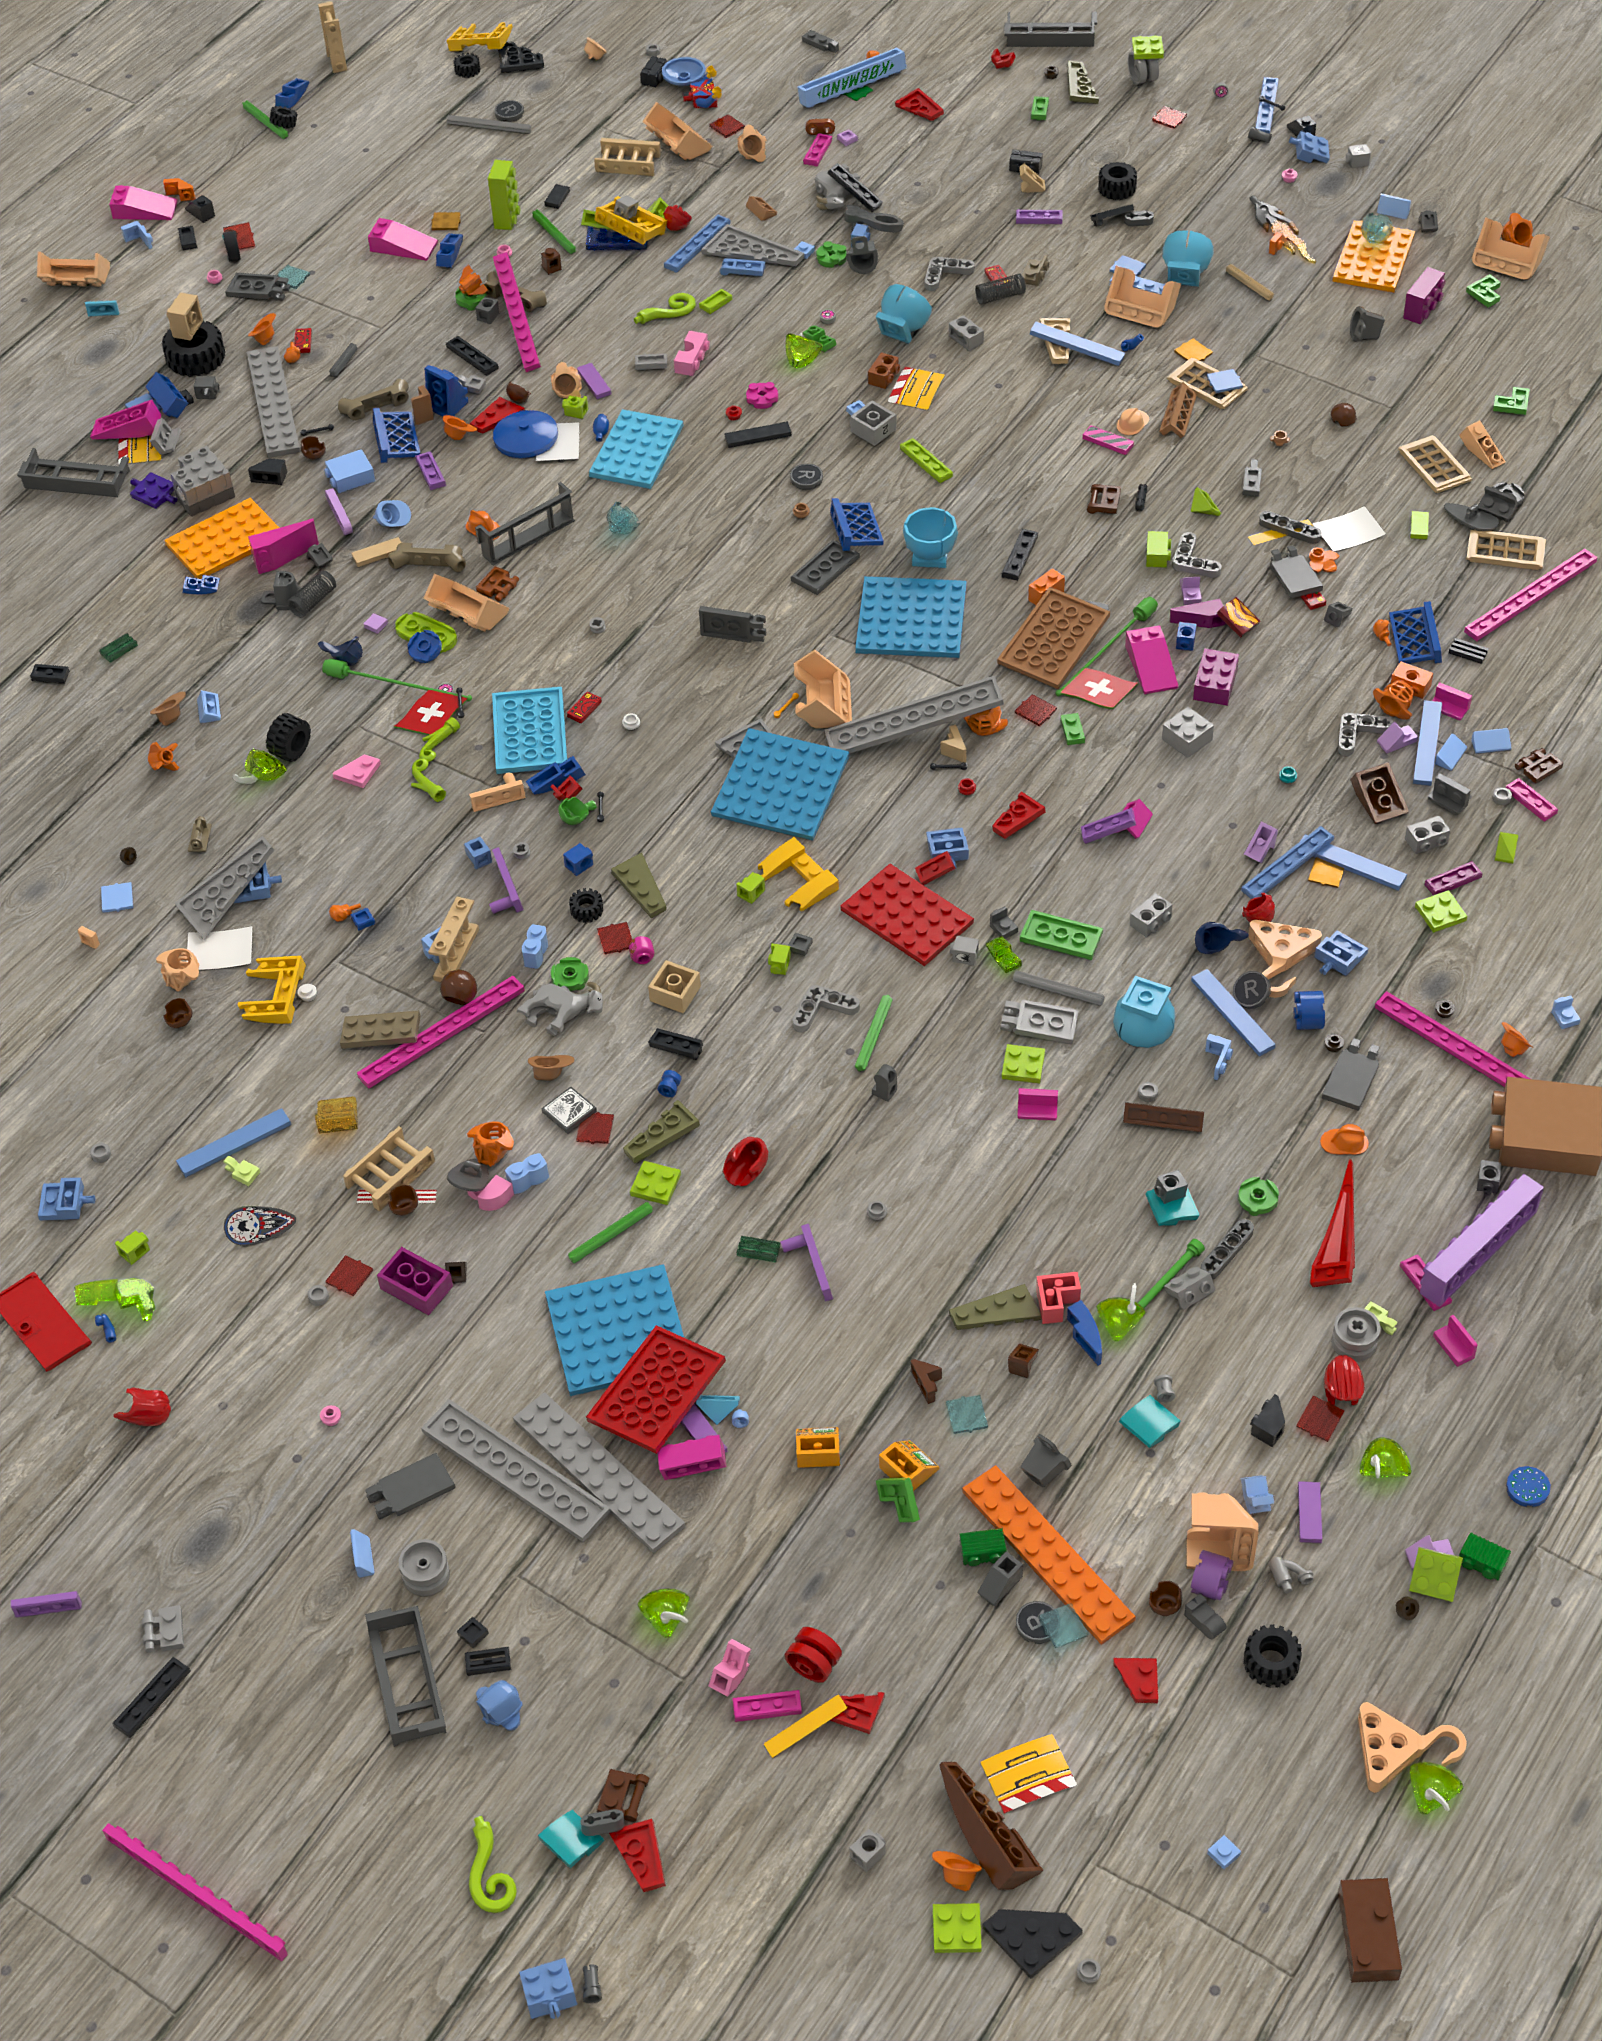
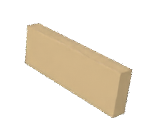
M397 537L352 552V558L357 567L387 558L390 553L396 551L397 545L402 542Z

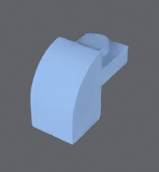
M1259 1475L1241 1478L1243 1496L1249 1514L1271 1511L1270 1504L1274 1503V1498L1272 1494L1268 1493L1266 1476Z

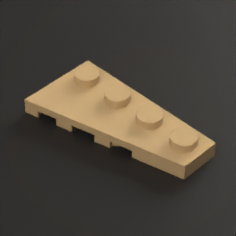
M1040 318L1039 323L1067 333L1070 332V318ZM1044 340L1052 364H1068L1069 348Z

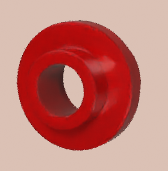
M735 405L730 406L726 409V415L730 420H738L742 415V409Z
M965 778L960 781L958 790L961 794L971 795L976 791V784L972 779Z

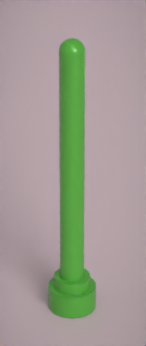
M1192 1239L1187 1244L1186 1253L1137 1303L1136 1308L1140 1311L1143 1310L1164 1288V1285L1168 1284L1192 1257L1200 1256L1205 1250L1204 1245L1199 1240Z

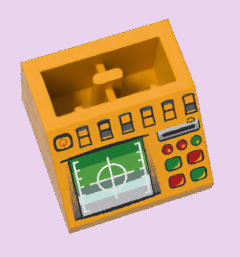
M838 1427L796 1429L797 1468L840 1466Z
M910 1440L894 1442L879 1454V1468L890 1478H911L913 1491L940 1469L933 1460Z

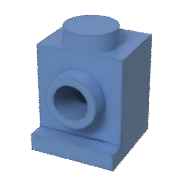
M856 224L851 233V240L853 237L865 236L868 242L870 240L868 225Z
M481 837L464 843L466 855L474 864L475 869L492 863L490 849Z

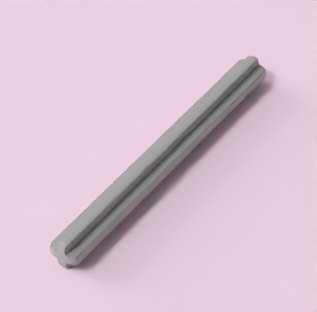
M454 115L447 116V123L453 125L528 134L532 129L529 124Z

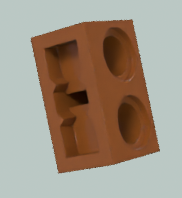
M881 352L868 370V384L886 389L889 383H892L894 376L900 371L899 357Z

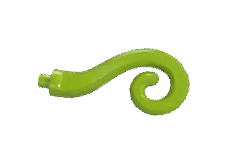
M687 293L674 294L668 300L669 306L673 309L647 308L637 313L634 322L636 324L639 322L645 324L657 318H674L687 315L694 310L696 300ZM678 300H683V301H686L688 304H687L686 306H684V303H683V302H676V301H678Z
M478 1816L474 1819L476 1826L473 1828L478 1850L471 1867L469 1890L472 1899L481 1909L490 1913H501L513 1904L517 1892L516 1884L508 1874H493L486 1882L487 1893L493 1895L496 1891V1885L504 1884L506 1886V1894L499 1900H490L484 1895L481 1879L493 1850L494 1835L490 1822H484L483 1817Z

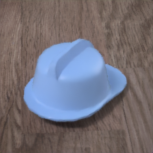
M381 501L377 506L373 519H376L384 527L404 526L411 519V511L407 504L402 501Z

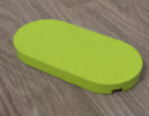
M412 612L409 615L406 613L396 620V633L406 641H409L417 632L421 633L424 632L423 630H430L436 633L442 642L440 653L451 650L457 643V635L454 628L422 613Z

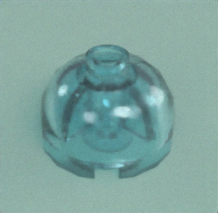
M1369 213L1364 217L1361 225L1363 237L1370 243L1386 241L1394 228L1392 227V221L1382 214L1376 216L1373 215L1374 213Z
M616 501L607 511L608 528L614 534H630L640 525V523H637L638 518L627 506L623 508L620 506L622 503Z

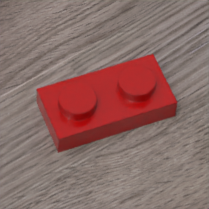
M948 851L915 867L922 885L956 869Z

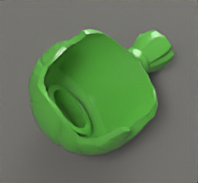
M572 797L569 800L566 798L560 803L558 812L561 820L566 824L577 825L584 821L589 811L595 810L597 806L593 800L583 803L578 798Z

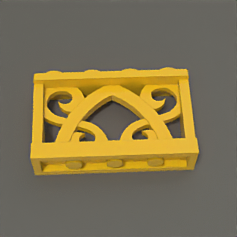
M619 196L615 197L614 201L596 208V222L641 244H645L647 240L657 235L662 236L665 234L667 220L639 206L636 216L628 220L614 214L616 200L621 198Z

